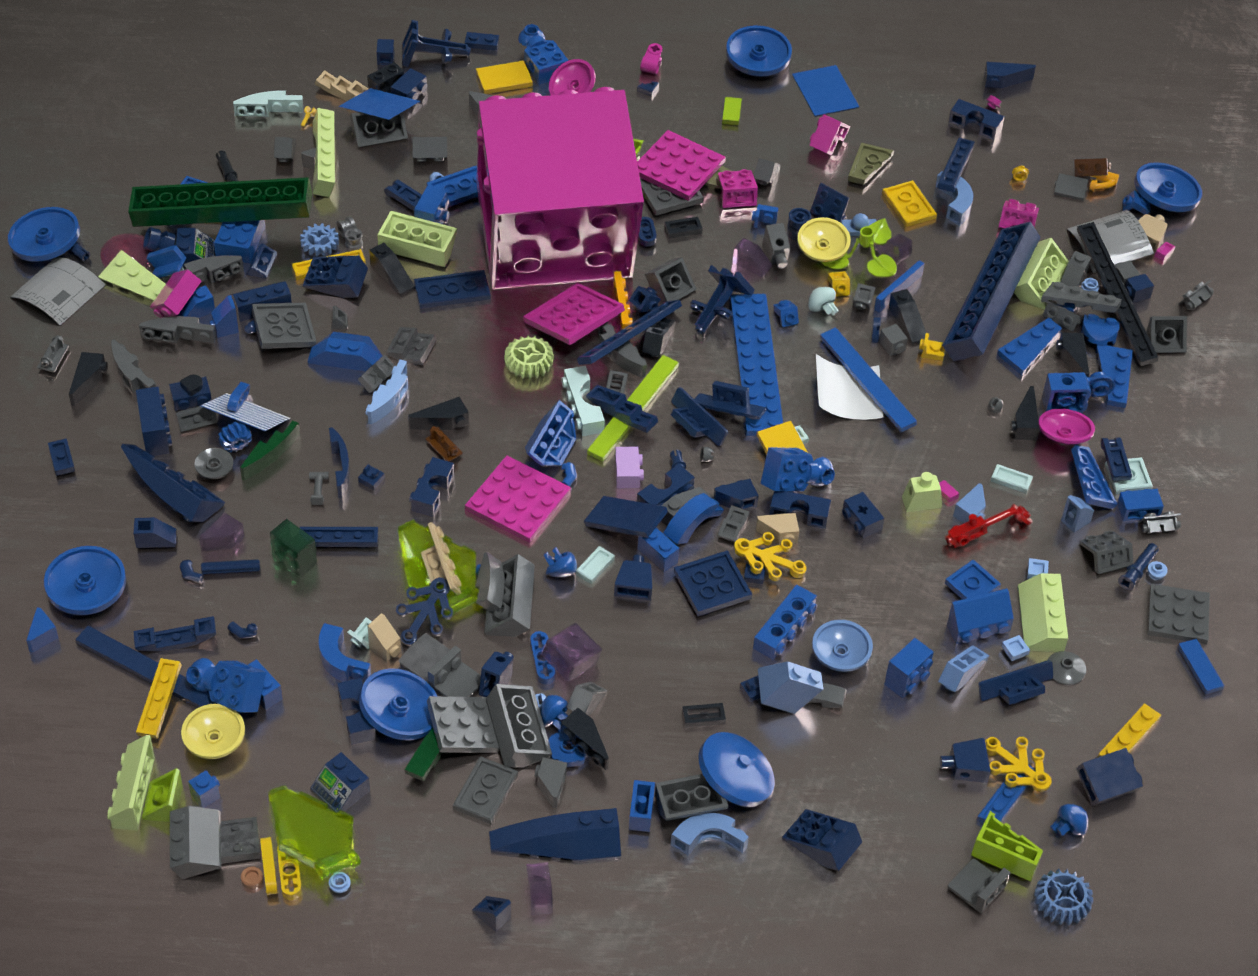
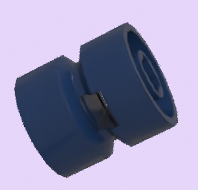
M794 208L789 212L787 235L790 239L798 241L800 228L807 221L811 220V213L807 209Z
M149 227L144 237L143 248L154 252L173 246L175 234L167 231L161 233L160 229Z

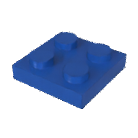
M971 560L945 579V584L962 600L997 591L1001 586V583L975 560Z

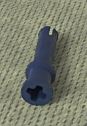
M1153 543L1148 544L1136 562L1126 568V573L1118 579L1119 585L1122 588L1132 590L1135 587V582L1142 578L1144 569L1159 552L1157 545Z

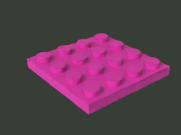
M667 130L637 161L640 178L689 201L725 163L726 157Z
M576 283L524 315L523 319L524 323L571 345L585 335L590 334L591 331L599 326L604 325L610 319L617 317L625 309L622 303Z
M506 456L465 504V510L530 543L571 493V487Z

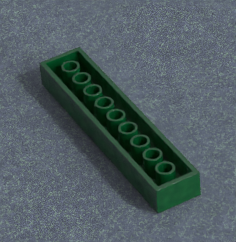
M309 177L132 187L128 213L133 227L310 218L312 190Z

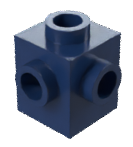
M638 286L629 301L635 305L634 308L640 313H649L658 307L661 299L656 295L657 292L653 288Z

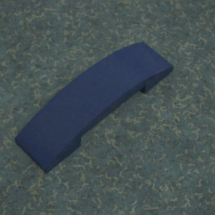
M330 427L329 436L332 454L340 453L342 471H335L338 498H342L347 490L350 479L348 451L340 434L333 427Z
M215 617L195 619L194 625L155 632L154 627L133 631L135 649L141 651H167L199 644L216 635Z

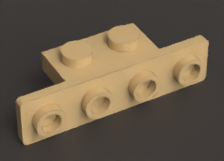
M430 522L428 526L435 546L421 552L430 581L432 582L436 578H445L450 589L459 595L461 594L459 588L461 582L454 573L456 568L453 561L449 559V548L443 542L442 537H444V533L439 526L436 527Z

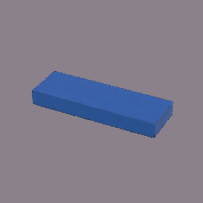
M1193 639L1179 643L1177 648L1204 694L1223 690L1225 685L1198 640Z

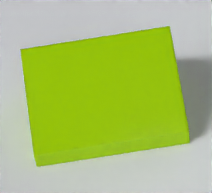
M176 768L150 781L142 819L170 822V811L178 809L183 788L179 769Z

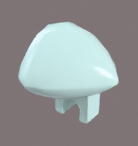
M830 287L814 289L809 297V311L820 312L825 310L828 315L832 314L833 316L839 312L833 303L836 296L835 290Z

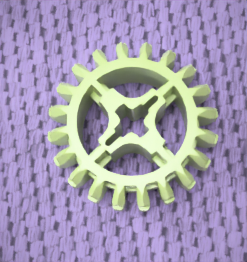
M529 335L527 338L520 336L519 340L514 338L513 343L509 342L508 347H506L504 355L506 368L509 369L510 373H514L516 377L521 376L522 379L525 377L529 379L535 377L538 379L539 375L544 376L545 372H549L554 360L552 346H549L548 342H544L543 338L537 339L536 335L533 338H530Z

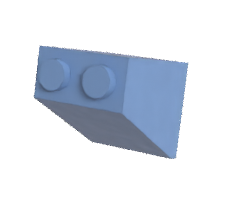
M788 661L758 669L761 704L795 714L823 690L822 675L819 671Z

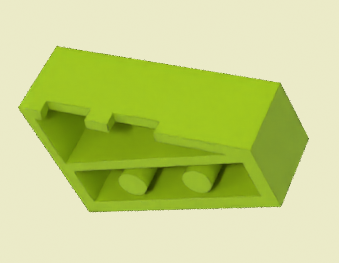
M990 811L975 841L971 856L998 868H1005L1012 874L1031 881L1043 850L1023 835H1017L1011 830L1009 824L1001 823L995 818V814Z

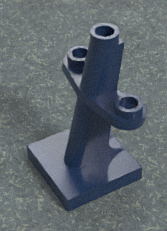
M411 20L402 42V66L409 67L414 52L441 54L442 64H447L451 62L452 55L468 57L471 47H468L467 44L451 42L452 32L449 29H444L442 40L422 37L418 33V21Z
M710 266L708 272L719 284L707 304L696 300L690 302V308L693 311L700 312L702 310L695 323L696 332L705 334L717 315L723 319H728L733 315L732 311L723 306L734 291L753 295L755 289L740 272L737 271L733 275L728 269L722 268L719 272L715 266Z

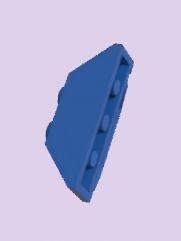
M332 332L311 348L308 363L366 371L383 355L369 336Z
M558 400L539 422L525 446L527 455L541 466L560 467L576 441V430L573 420L574 411Z

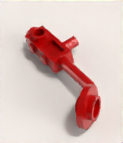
M1012 504L1009 509L986 520L982 516L977 517L975 514H970L968 522L955 525L948 530L945 540L948 546L957 548L965 546L970 541L987 534V527L1010 516H1014L1019 522H1024L1027 525H1031L1033 521L1030 518L1031 514L1023 506L1020 505L1018 507Z

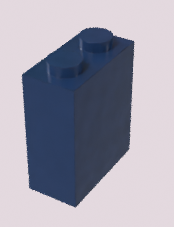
M1127 748L1083 762L1076 768L1092 807L1136 792L1143 787L1142 777L1136 771L1133 756L1128 752Z

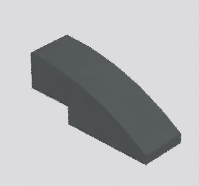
M485 552L475 586L479 589L476 603L491 612L501 609L504 571L501 561Z

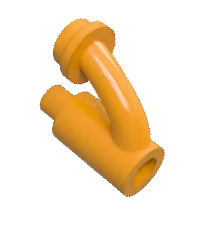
M1108 172V175L1091 176L1097 179L1091 181L1089 190L1095 192V190L1116 186L1119 174Z

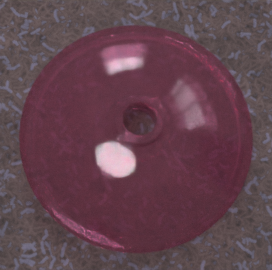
M125 233L109 239L103 245L100 257L102 264L107 267L122 250L143 267L147 268L151 264L147 256L153 251L143 248L144 236Z

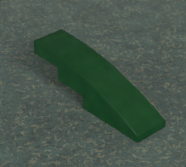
M292 420L283 433L275 431L267 443L259 441L240 467L242 480L245 481L264 470L292 446L300 436L298 422Z
M434 728L424 738L404 769L405 774L421 781L425 780L431 768H435L440 757L446 754V752L439 751Z

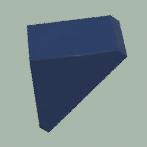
M486 896L472 911L497 932L511 919V902L509 899Z

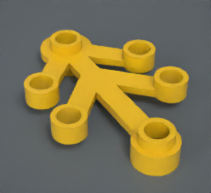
M765 532L761 538L751 541L745 538L735 541V553L740 557L746 558L751 567V572L754 574H760L764 565L772 581L780 580L782 572L779 568H775L772 562L790 569L789 572L794 578H802L806 572V565L803 561L797 560L792 562L775 555L791 550L792 542L788 539H783L781 544L763 550L756 547L773 543L774 535L770 532ZM754 556L759 557L762 562L756 561Z
M989 737L985 740L988 755L995 756L998 754L1011 764L1002 765L998 761H992L989 764L992 775L1008 773L1005 778V784L1008 787L1032 785L1034 790L1044 792L1051 786V777L1044 772L1043 760L1045 753L1042 749H1034L1032 751L1031 758L1035 762V771L1029 767L1027 738L1018 737L1016 739L1015 747L1018 750L1019 759L1001 747V743L997 738ZM1015 773H1023L1027 777H1018Z

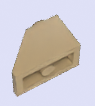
M796 513L757 516L756 531L762 535L765 532L772 533L774 535L773 542L778 545L781 544L783 539L790 540L792 544L798 543L799 527Z
M381 613L368 625L369 649L388 662L392 657H396L400 653L401 642L385 615Z

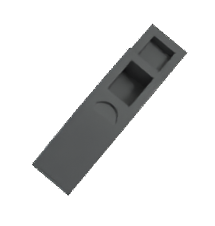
M214 256L184 264V270L188 269L201 282L209 280L211 284L244 271L241 256Z
M164 317L148 320L139 325L141 338L171 343H177L179 338L215 343L216 341L215 326L200 324L197 317Z
M608 322L598 327V334L601 336L600 343L616 334L613 326ZM629 340L606 354L624 370L641 378L646 376L647 363L644 358H641L637 348Z
M113 339L111 347L115 367L127 388L134 393L138 389L156 387L155 381L144 375V372L139 368L137 356L128 352L123 344H119Z

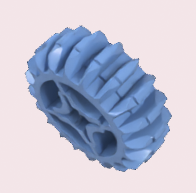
M1058 868L1055 873L1050 870L1047 875L1044 874L1041 877V880L1037 882L1034 896L1036 897L1035 904H1038V911H1044V918L1050 916L1051 923L1058 920L1060 925L1063 924V921H1066L1068 926L1072 924V921L1077 924L1080 922V919L1084 920L1092 908L1093 890L1089 889V883H1083L1084 876L1078 878L1076 877V872L1069 874L1068 869H1066L1062 873ZM1048 892L1051 894L1050 896L1054 899V901L1050 899ZM1074 892L1077 894L1080 902L1077 901V897L1074 895Z

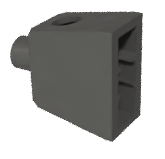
M784 224L766 225L762 247L769 264H777L778 268H785L788 266L787 260L790 245Z

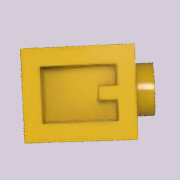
M845 271L828 273V280L836 292L835 297L850 295V278Z
M926 333L925 339L920 341L919 350H922L921 357L943 361L945 352L942 346L943 342L928 340L929 333Z

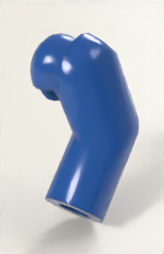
M567 462L561 467L564 470L563 473H566L562 483L571 486L577 478L575 466Z

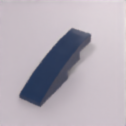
M597 385L586 395L588 400L596 406H600L603 411L643 432H649L658 423L657 416L644 412L641 405L627 401L626 395Z

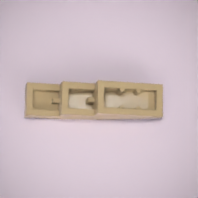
M325 70L315 81V85L345 101L369 89L356 80L351 83L341 75L336 78Z

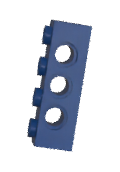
M796 584L754 637L753 649L772 660L778 654L781 655L785 650L786 643L794 639L797 629L805 625L808 615H812L817 608V595Z

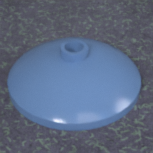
M833 620L821 625L816 630L813 636L812 649L815 657L824 666L832 670L847 672L857 670L869 661L872 655L873 643L870 635L862 626L848 620Z

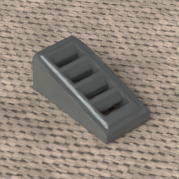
M610 370L606 388L624 394L628 373ZM612 381L622 382V384L613 383ZM611 386L621 388V390L613 389Z

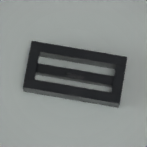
M698 216L664 222V228L669 239L702 234L703 232Z
M723 703L682 706L685 728L726 724Z

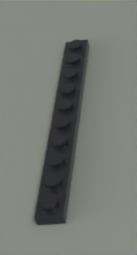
M1091 222L1077 226V232L1088 256L1091 257V262L1106 294L1122 299L1116 315L1140 366L1158 362L1159 357L1095 223Z

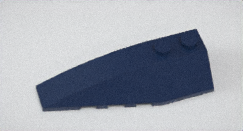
M133 444L121 445L126 457L145 483L163 501L169 504L173 511L184 515V519L188 522H204L224 506L225 502L195 480L190 482L184 479L185 474L168 469V464L154 460L153 455Z
M617 808L552 815L489 831L491 852L512 855L522 853L530 854V857L537 858L539 856L552 857L554 860H560V858L572 859V862L621 858Z

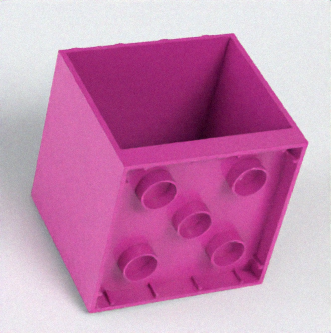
M601 87L594 92L578 93L575 90H564L558 95L542 96L539 93L533 92L525 94L522 98L506 99L503 96L495 95L487 98L485 101H479L476 182L491 290L613 279L615 271H621L622 278L633 277L644 199L625 90Z

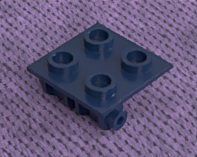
M820 183L810 213L817 218H831L841 223L842 220L847 218L844 212L850 198Z

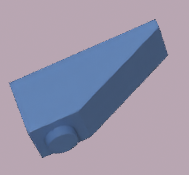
M972 645L947 662L938 682L950 691H958L986 662L989 655Z

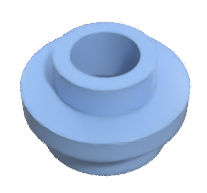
M1087 278L1082 282L1081 288L1087 291L1098 292L1099 285L1097 280Z
M1154 561L1148 565L1147 571L1152 579L1160 580L1166 576L1167 567L1161 562Z
M336 872L329 879V888L335 893L346 892L351 884L349 876L344 872Z

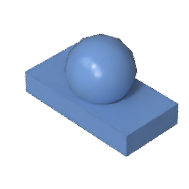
M859 213L852 220H842L841 224L846 227L850 236H860V229L876 222V219H868L865 214Z

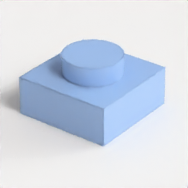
M1029 558L1027 578L1030 579L1040 573H1048L1049 561Z
M1020 635L1003 641L1001 645L1011 661L1024 657L1030 652V649Z

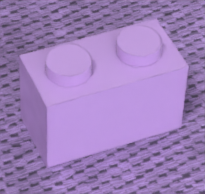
M615 447L617 489L640 488V480H644V471L640 469V466L643 465L642 454H639L638 447Z

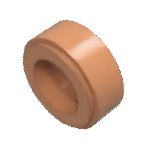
M254 866L244 869L241 873L242 885L247 889H256L263 883L262 871Z

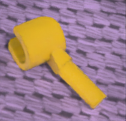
M309 106L304 108L306 114L300 125L301 127L305 126L310 117L315 116L317 110L314 107L311 112Z

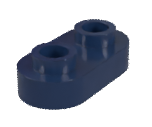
M642 217L639 242L643 246H652L656 243L657 238L654 222L649 217Z

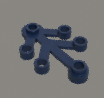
M436 578L427 587L419 589L410 587L407 589L406 595L411 601L416 600L420 596L431 595L426 601L410 605H397L396 613L399 617H405L407 614L420 611L411 627L402 632L401 641L403 645L410 647L417 640L416 633L428 615L431 622L432 635L440 636L443 633V627L438 621L434 605L439 598L442 607V618L449 620L453 617V609L449 607L446 596L450 591V587L445 578ZM439 584H442L444 586V588L441 590L437 589L436 587ZM411 591L416 592V595L412 597L409 595V593ZM400 608L406 609L404 613H400L398 610ZM446 610H449L451 612V614L448 616L444 615L443 613ZM435 627H439L441 629L439 632L433 631ZM407 634H411L413 636L411 639L405 638Z

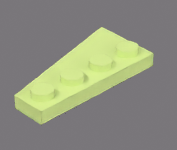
M122 250L98 276L100 280L112 283L134 294H139L151 301L156 299L166 285Z

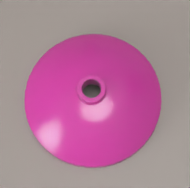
M582 59L564 62L554 71L550 78V94L558 95L564 90H575L578 93L591 92L596 79L593 67Z
M1052 409L1044 412L1039 418L1041 432L1047 438L1057 443L1066 445L1081 444L1090 440L1095 432V425L1091 419L1077 411Z

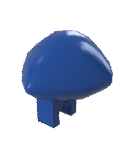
M557 547L552 550L555 557L549 556L548 552L544 553V557L549 564L546 569L547 575L556 578H566L575 574L577 561L571 552L560 554Z
M548 695L544 699L540 710L544 727H549L553 724L558 729H561V720L568 717L565 714L568 710V702L563 697Z
M1064 804L1059 808L1057 820L1050 828L1054 834L1059 832L1061 836L1065 835L1068 831L1074 835L1083 836L1088 829L1087 812L1081 806Z

